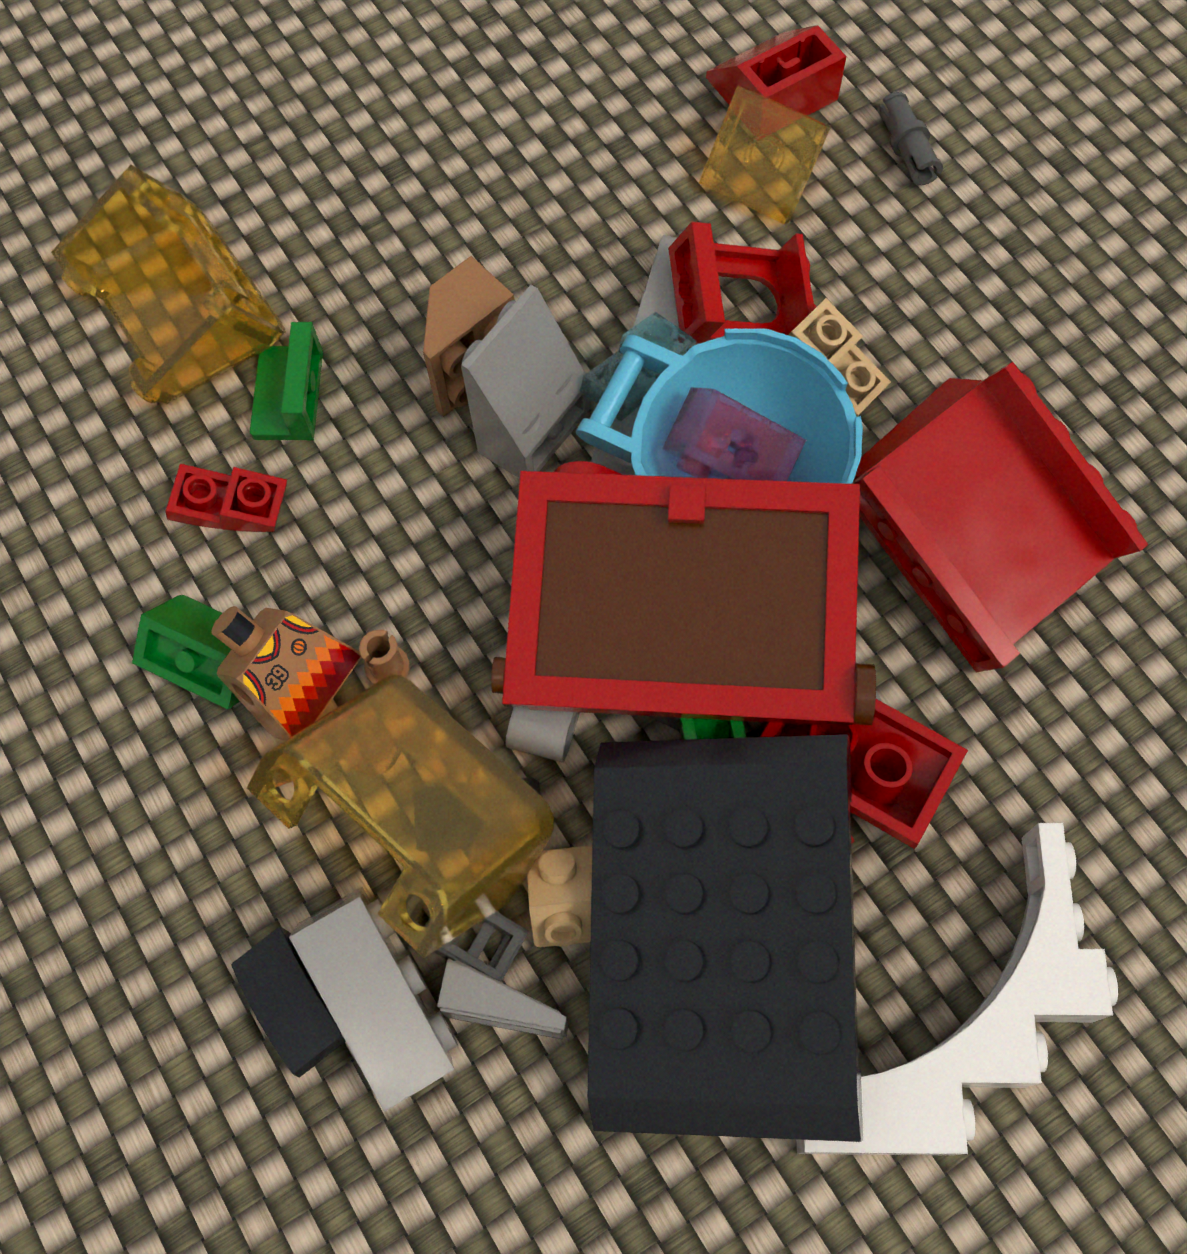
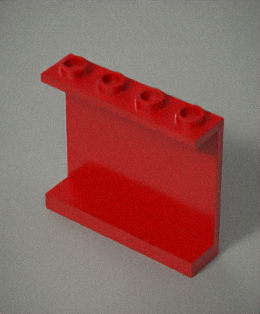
M1014 362L1009 363L985 378L853 481V484H860L859 517L976 673L1004 668L1020 654L1014 646L1019 639L1114 559L1140 552L1149 545L1138 531L1134 518L1120 507L1104 485L1100 472L1086 461L1070 439L1066 426L1054 418L1037 395L1035 385L1031 379L1021 373Z

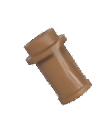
M373 630L362 638L359 648L361 657L365 661L364 671L367 679L374 686L381 689H391L399 686L406 680L410 671V662L407 654L398 647L393 635L388 637V631Z

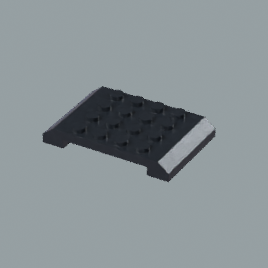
M848 734L601 742L594 766L587 1092L593 1131L848 1142L863 1141L861 1069H859L850 817V802H852L851 756Z

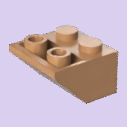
M472 256L432 284L429 289L423 355L436 409L443 417L456 407L468 404L461 368L467 349L474 341L484 339L496 325L498 316L504 306L509 301L515 300L514 294Z

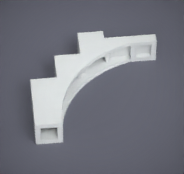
M1037 823L1021 837L1028 893L1023 922L1010 959L996 985L979 1008L952 1035L929 1052L905 1065L886 1072L861 1077L862 1142L796 1139L797 1154L944 1156L968 1154L967 1141H973L975 1137V1115L970 1099H963L962 1088H1026L1042 1084L1041 1072H1045L1047 1069L1048 1051L1043 1033L1036 1032L1035 1022L1093 1023L1113 1016L1112 1006L1117 1002L1118 984L1114 970L1111 967H1107L1105 949L1078 948V941L1082 940L1084 933V920L1079 904L1073 903L1070 879H1073L1075 875L1076 856L1073 845L1070 842H1065L1063 823Z

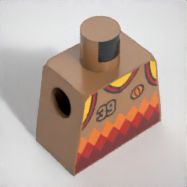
M233 606L220 615L211 631L212 635L231 649L217 670V675L269 734L299 746L362 658L358 650L285 610L264 608L252 620L236 606Z

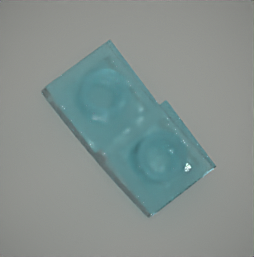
M654 312L622 335L619 349L616 353L583 375L580 391L598 404L623 357L620 347L627 335L639 336L682 356L692 346L696 345V340L672 322ZM642 367L616 416L619 421L625 419L641 405L643 397L659 377V373Z

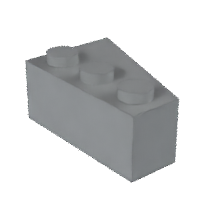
M361 887L299 922L289 938L385 1112L453 1071L454 1066L449 1050L458 1046V1043L440 1011L430 1016L419 993L427 989L421 974L410 955L400 959L389 936L396 933V930L379 899L370 902L364 888Z

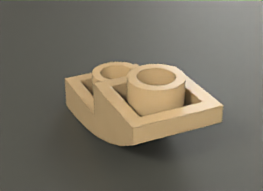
M827 298L789 334V336L796 337L821 352L848 382L846 392L853 404L856 417L891 383L855 345L863 337L860 332Z

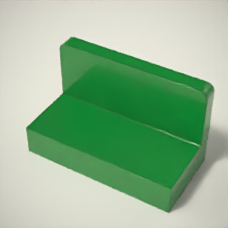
M291 322L288 346H263L260 348L250 424V434L254 440H314L323 350L312 322Z
M178 595L141 614L132 664L227 710L240 702L217 675L218 667L231 651L229 647L211 633L214 623L222 612L188 596Z

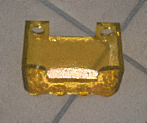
M392 674L382 678L268 751L260 760L247 786V789L288 829L298 825L317 787H319L395 858L404 869L379 910L378 915L423 958L507 905L550 840L554 830V817L550 806L544 798L414 683L402 675ZM293 781V797L291 800H287L278 793L276 787ZM409 894L417 895L428 906L430 912L428 927L417 925L409 917L406 910V900Z

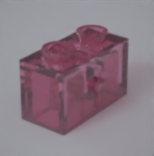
M691 387L662 449L679 458L676 465L678 469L696 478H708L709 475H712L718 479L787 481L806 439L715 389ZM728 446L735 449L734 454L727 450Z

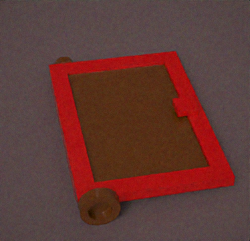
M520 471L506 658L494 657L491 672L492 693L503 694L502 704L505 707H523L530 710L808 725L841 724L871 726L874 719L876 702L875 665L856 663L860 484Z

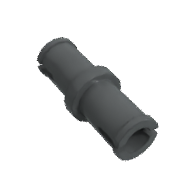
M902 92L891 93L883 99L889 112H887L883 104L878 105V113L891 134L890 145L895 155L903 158L911 173L914 184H929L938 178L931 166H933L936 173L941 174L943 171V165L929 143L930 132L925 122L917 120L909 105L906 94Z

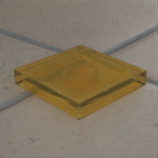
M737 86L699 184L782 224H788L831 126L744 86Z

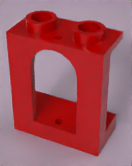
M691 222L668 248L682 345L694 346L724 336V329H769L789 335L816 308L809 276L810 262L806 256L803 234L796 233L779 250L714 243L710 223ZM719 276L751 279L761 282L768 287L777 303V314L774 320L768 323L725 320Z

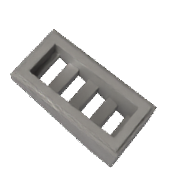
M447 960L437 1007L446 1018L563 1040V1037H567L569 1026L567 1017L559 1011L458 960Z

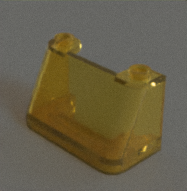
M131 164L51 251L64 271L61 274L64 282L81 296L91 294L103 300L140 358L135 359L128 366V371L132 378L130 385L142 399L149 403H155L156 401L163 404L171 403L267 350L286 333L285 327L207 216L188 198Z

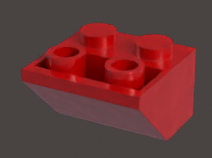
M818 25L783 32L706 72V79L760 141L837 101L847 56Z

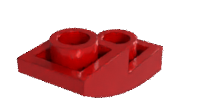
M180 463L166 507L167 520L215 529L275 532L287 487V479L233 467L231 475Z

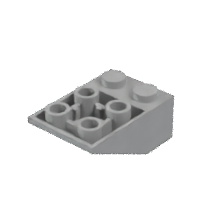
M530 285L517 301L511 300L504 306L498 316L496 325L484 339L476 340L469 346L461 364L478 453L519 479L520 471H540L590 410L589 379L540 291L535 286Z

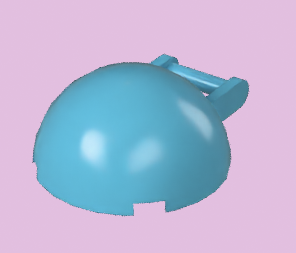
M724 329V336L694 345L683 356L639 336L627 335L620 347L623 357L590 419L583 418L576 430L577 436L583 441L631 463L635 475L853 484L862 456L861 416L856 417L853 404L846 392L848 385L846 379L821 352L796 337L769 329ZM642 367H646L660 375L643 397L633 425L632 437H629L610 427Z

